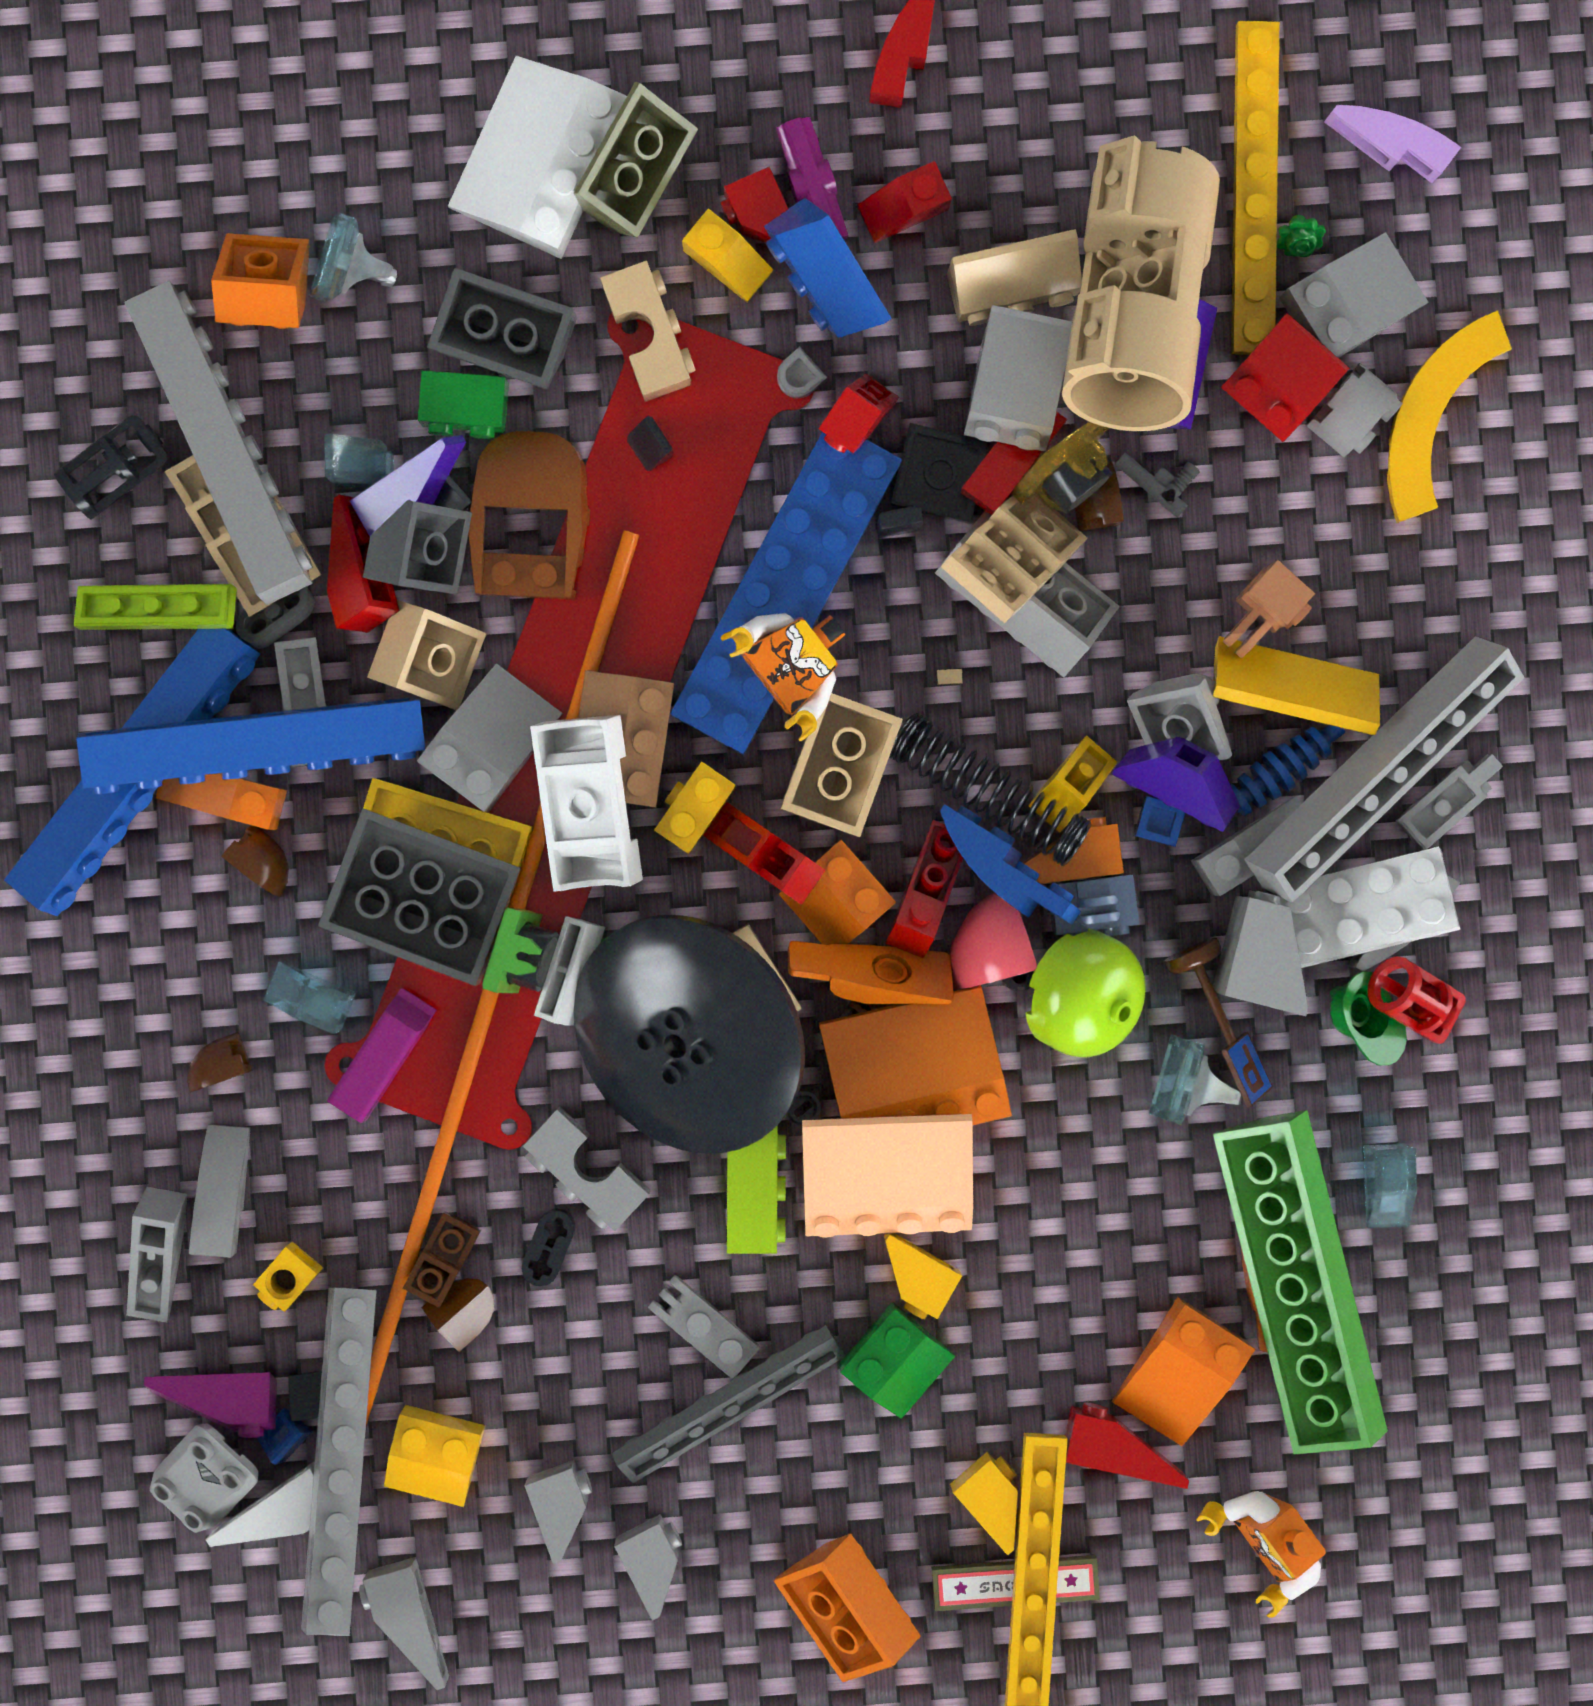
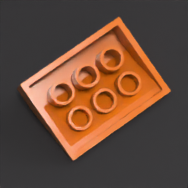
M981 985L953 991L954 999L950 1004H896L819 1022L840 1118L972 1114V1125L1011 1117L1012 1113Z

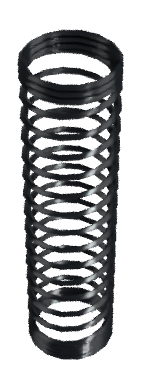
M919 713L911 715L906 720L895 739L889 756L891 759L893 758L899 764L907 761V767L910 771L919 768L918 773L921 778L930 775V783L932 785L941 782V790L945 792L952 789V797L954 799L963 796L965 806L975 802V812L979 813L986 809L987 820L997 816L998 827L1009 823L1008 832L1014 834L1020 830L1019 838L1021 841L1028 840L1032 836L1031 847L1034 849L1043 844L1042 853L1044 856L1051 854L1055 850L1053 861L1057 862V864L1065 866L1072 859L1087 836L1091 826L1090 820L1087 821V818L1076 813L1066 826L1060 839L1046 852L1048 841L1068 810L1067 806L1061 809L1048 833L1037 844H1034L1041 825L1045 822L1056 804V799H1053L1048 804L1035 828L1023 838L1026 825L1043 801L1045 793L1041 792L1025 819L1018 827L1012 830L1014 819L1034 789L1033 785H1030L1023 793L1014 812L1003 823H1000L1005 807L1022 784V777L1018 778L1013 784L1002 806L993 815L989 816L993 801L1005 787L1011 776V771L1009 770L1003 775L990 800L978 809L982 794L999 771V763L991 769L978 794L967 802L969 790L984 771L989 761L988 756L981 760L966 788L956 795L957 785L974 762L978 754L977 749L969 754L954 782L945 788L946 777L966 749V742L957 748L943 775L936 781H933L935 770L953 746L955 736L949 737L935 759L932 768L925 774H922L924 762L943 737L944 729L942 728L937 731L928 744L921 761L914 767H911L913 755L925 742L932 730L933 722L927 723V719Z

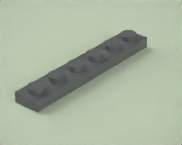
M825 1325L819 1330L807 1333L799 1342L784 1351L772 1354L765 1362L747 1373L735 1376L730 1383L712 1394L700 1397L692 1406L675 1416L665 1418L658 1426L640 1437L628 1440L623 1447L611 1454L617 1467L632 1483H635L846 1357L839 1342Z

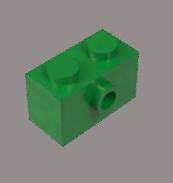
M421 370L418 422L422 427H428L429 434L451 436L453 435V429L470 430V437L494 439L495 432L505 433L509 383L506 377Z

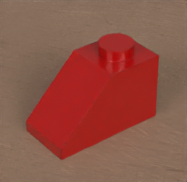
M933 161L897 177L857 204V207L875 244L948 211L952 197L936 162Z
M770 166L724 186V197L726 200L720 202L729 225L736 223L741 234L763 243L771 239L764 226L788 210Z

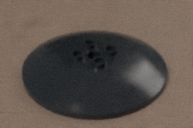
M683 915L650 916L631 922L608 936L598 945L583 967L578 980L574 1003V1026L579 1050L593 1082L603 1097L636 1129L658 1142L679 1150L705 1154L726 1153L747 1147L762 1139L787 1115L799 1093L804 1073L805 1045L800 1019L793 1000L777 973L753 947L740 937L718 925L695 917ZM671 1034L683 1039L686 1045V1052L675 1048L671 1041Z

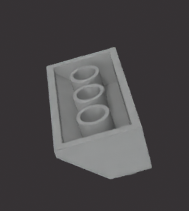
M985 511L949 556L961 547L973 532L992 515ZM1065 563L1004 624L942 569L941 566L935 572L950 588L959 592L975 605L981 613L990 617L1016 641L1026 646L1042 659L1048 667L1053 668L1063 677L1068 674L1089 650L1120 607Z

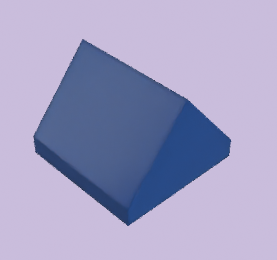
M284 1407L276 1416V1430H264V1436L257 1437L270 1462L277 1465L285 1462L312 1433V1430L301 1420L291 1421L290 1410Z

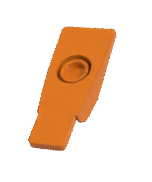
M790 941L788 946V973L791 976L829 981L830 990L834 995L842 999L865 1004H950L954 999L951 958L946 952L928 950L925 957L921 958L890 946L859 944L823 945L801 941Z

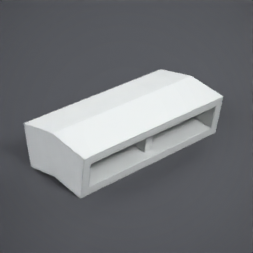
M565 917L534 1016L556 1024L574 1025V1003L578 980L590 955L601 942L605 930L604 926L582 919Z

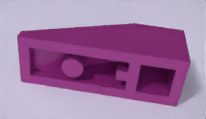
M270 1372L144 1377V1386L152 1393L232 1431H238L239 1437L264 1436V1430H276L277 1379Z

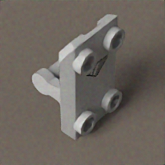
M209 1424L194 1426L154 1470L150 1486V1492L153 1497L163 1503L189 1530L195 1533L215 1527L258 1482V1470L255 1465L243 1454L239 1456L223 1441L225 1437Z

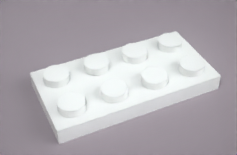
M1439 846L1320 876L1293 903L1282 897L1279 905L1291 908L1301 968L1460 930Z

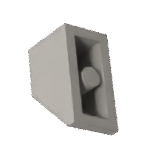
M575 1460L528 1476L525 1483V1489L553 1564L561 1562L588 1502L587 1494L592 1493L591 1483L585 1469L578 1471Z
M661 1514L617 1536L614 1545L652 1621L661 1615L678 1562V1547L682 1545L680 1536L673 1523L665 1524Z

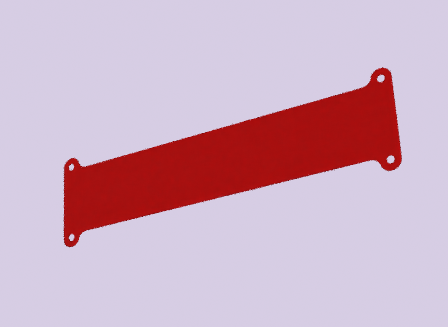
M611 312L607 322V329L611 339L618 344L623 352L624 364L585 465L590 524L587 526L582 567L577 568L573 590L577 591L575 600L534 598L507 669L508 673L563 714L559 720H566L623 531L638 534L639 539L598 672L671 682L771 419L779 412L798 410L806 406L814 394L812 392L804 398H792L782 392L778 385L777 373L780 364L784 360L678 320L681 333L675 334L676 341L680 350L688 348L696 370L689 373L691 385L645 402L629 356L649 347L654 337V330L645 321L635 319L638 322L637 331L632 334L625 333L622 329V323L616 325ZM647 416L654 419L673 448V457L651 471H647L627 442V437L631 431ZM567 515L551 556H566ZM534 753L487 813L533 827L541 802ZM459 794L456 803L482 811ZM545 842L525 910L543 914L539 926L556 931L560 936L566 916L580 919L592 886L553 892L547 842ZM397 957L369 1032L357 1042L338 1044L328 1052L324 1063L327 1077L335 1085L338 1084L344 1074L339 1068L340 1060L344 1057L354 1059L376 1023L402 987L437 1011L379 1102L441 1125L483 991L482 983L484 976L481 983L474 986ZM520 987L519 993H499L457 1132L507 1150L519 1148L529 1139L532 1131V1122L528 1113L518 1104L515 1089L542 1019L534 1016L541 991L537 992ZM506 1119H513L517 1123V1131L512 1135H506L501 1130V1124Z

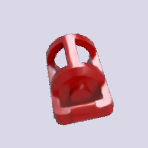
M1396 956L1386 959L1378 965L1368 983V998L1376 1009L1437 1044L1445 1042L1466 1002L1464 994L1405 957ZM1399 968L1405 969L1409 975L1407 988L1389 978L1388 974ZM1381 988L1398 999L1390 1003H1384L1381 998Z

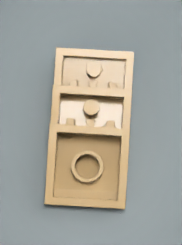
M192 455L166 470V475L185 504L187 513L205 540V545L228 583L237 588L236 596L248 616L250 617L269 606L256 595L194 456ZM274 496L273 498L279 510L283 509L284 507L278 496ZM296 529L290 535L295 546L302 545L311 560L313 568L307 570L312 581L322 574Z
M1026 484L999 506L994 514L976 529L961 547L948 557L941 568L1005 624L1067 562L1088 538Z

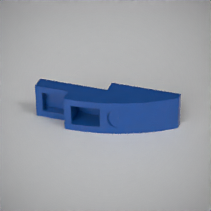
M944 804L940 812L956 848L969 867L991 890L1028 918L1039 904L1073 925L1081 912L1070 903L1074 895L1055 883H1052L1049 889L1038 883L1036 880L1040 874L1019 861L1022 854L1012 847L1015 841L1013 837L996 826L993 827L991 832L985 830L978 825L982 818L962 805L958 811H955Z

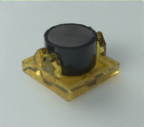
M1087 422L1045 452L1014 488L1012 493L1020 504H1023L1032 496L1038 494L1047 506L1060 512L1063 511L1065 514L1080 505L1113 474L1107 467L1108 461L1105 449L1098 442L1108 428Z

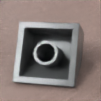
M407 500L370 536L363 578L398 586L457 595L472 512Z

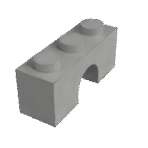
M559 1106L523 1145L528 1151L525 1158L540 1172L544 1173L548 1169L559 1179L555 1185L566 1197L572 1201L578 1197L589 1207L586 1214L595 1224L602 1229L609 1226L616 1231L650 1193V1189L621 1162L608 1175L603 1177H590L583 1173L577 1164L576 1154L578 1148L589 1137L590 1133Z

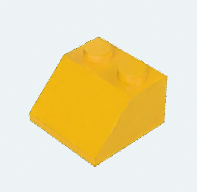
M405 1405L399 1414L391 1444L384 1487L464 1507L486 1425Z

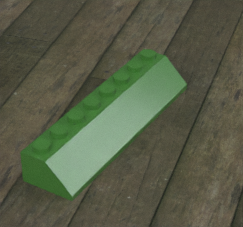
M1308 1111L1268 1116L1213 1133L1293 1454L1371 1448L1388 1430Z

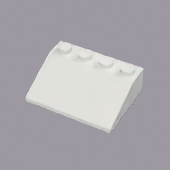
M515 56L448 204V208L562 259L583 213L574 195V191L627 96L591 79Z

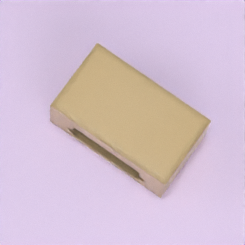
M962 669L937 670V685L963 683Z

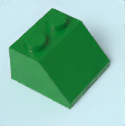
M892 1301L848 1352L846 1357L842 1359L839 1363L840 1373L870 1399L902 1419L954 1359L955 1354Z

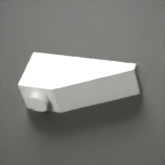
M315 1461L214 1529L206 1539L209 1546L278 1538L307 1532L310 1526Z

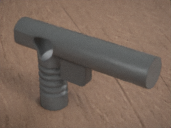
M1126 452L1115 463L1120 470L1177 518L1188 506L1179 496L1184 491V488H1187V485L1190 484L1189 482H1192V479H1195L1200 473L1196 466L1186 462L1181 468L1182 470L1179 471V474H1176V477L1165 468H1161L1153 476ZM1167 491L1173 492L1172 503H1168L1162 497V493Z

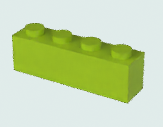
M778 1125L757 1142L739 1150L727 1152V1254H777V1243H785V1218H777V1201H786V1176H777V1160H786V1135H778Z

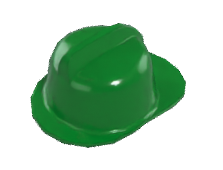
M1361 971L1354 975L1347 984L1335 986L1330 990L1332 997L1330 1004L1331 1020L1337 1031L1355 1041L1359 1050L1368 1061L1378 1066H1389L1398 1061L1405 1050L1407 1041L1406 1026L1379 1011L1370 1003L1368 983L1373 972ZM1381 988L1383 1002H1393L1389 993Z

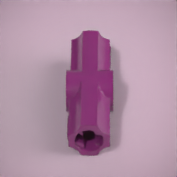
M799 117L776 127L789 169L787 176L795 202L798 203L803 198L808 199L826 212L844 240L848 239L849 235L836 198L838 191L833 172L828 160L823 158L818 137L810 117Z

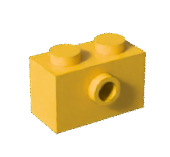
M701 761L686 785L678 781L665 800L670 805V808L654 831L690 854L737 786Z

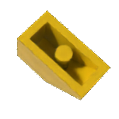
M709 208L682 240L683 251L746 303H748L773 272V269L744 237Z
M1086 735L1047 780L1028 806L1031 808L1038 795L1044 792L1045 797L1035 811L1041 817L1048 804L1053 799H1056L1053 810L1045 820L1051 826L1061 809L1067 806L1068 810L1056 828L1060 833L1068 825L1072 817L1076 813L1079 814L1089 803L1115 767L1117 761Z
M886 1233L884 1238L900 1297L906 1301L903 1307L921 1319L925 1320L928 1314L938 1319L962 1277L960 1270L896 1233Z
M987 1451L950 1485L953 1494L1002 1550L1009 1555L1014 1551L1018 1490L1012 1479L1017 1474L1002 1456L995 1460Z

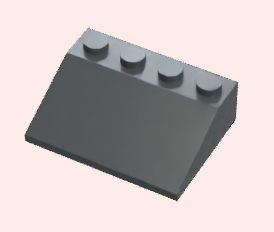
M362 808L318 927L477 986L481 983L490 960L504 911L509 905L521 868Z

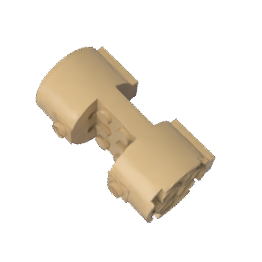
M1135 135L1099 146L1084 236V251L1086 254L1080 294H1078L1077 306L1073 314L1062 397L1067 407L1073 413L1091 423L1117 430L1151 431L1167 428L1179 423L1188 416L1191 410L1201 325L1197 318L1202 272L1207 266L1211 255L1220 178L1214 165L1201 154L1183 146L1180 153L1156 149L1157 142H1141Z

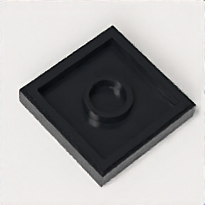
M910 423L901 457L903 460L898 470L890 505L901 508L918 505V507H921L922 513L971 524L975 503L963 495L961 490L988 454L990 442Z

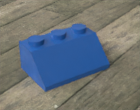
M803 198L764 226L771 238L766 242L768 249L778 263L783 261L787 263L792 271V274L787 276V278L801 298L806 295L813 307L808 312L821 331L827 328L839 338L885 324L892 319L832 219L822 209L808 199Z

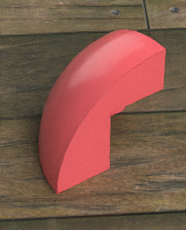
M995 892L985 897L968 912L950 948L953 990L974 987L1035 971L1037 967L1020 912Z

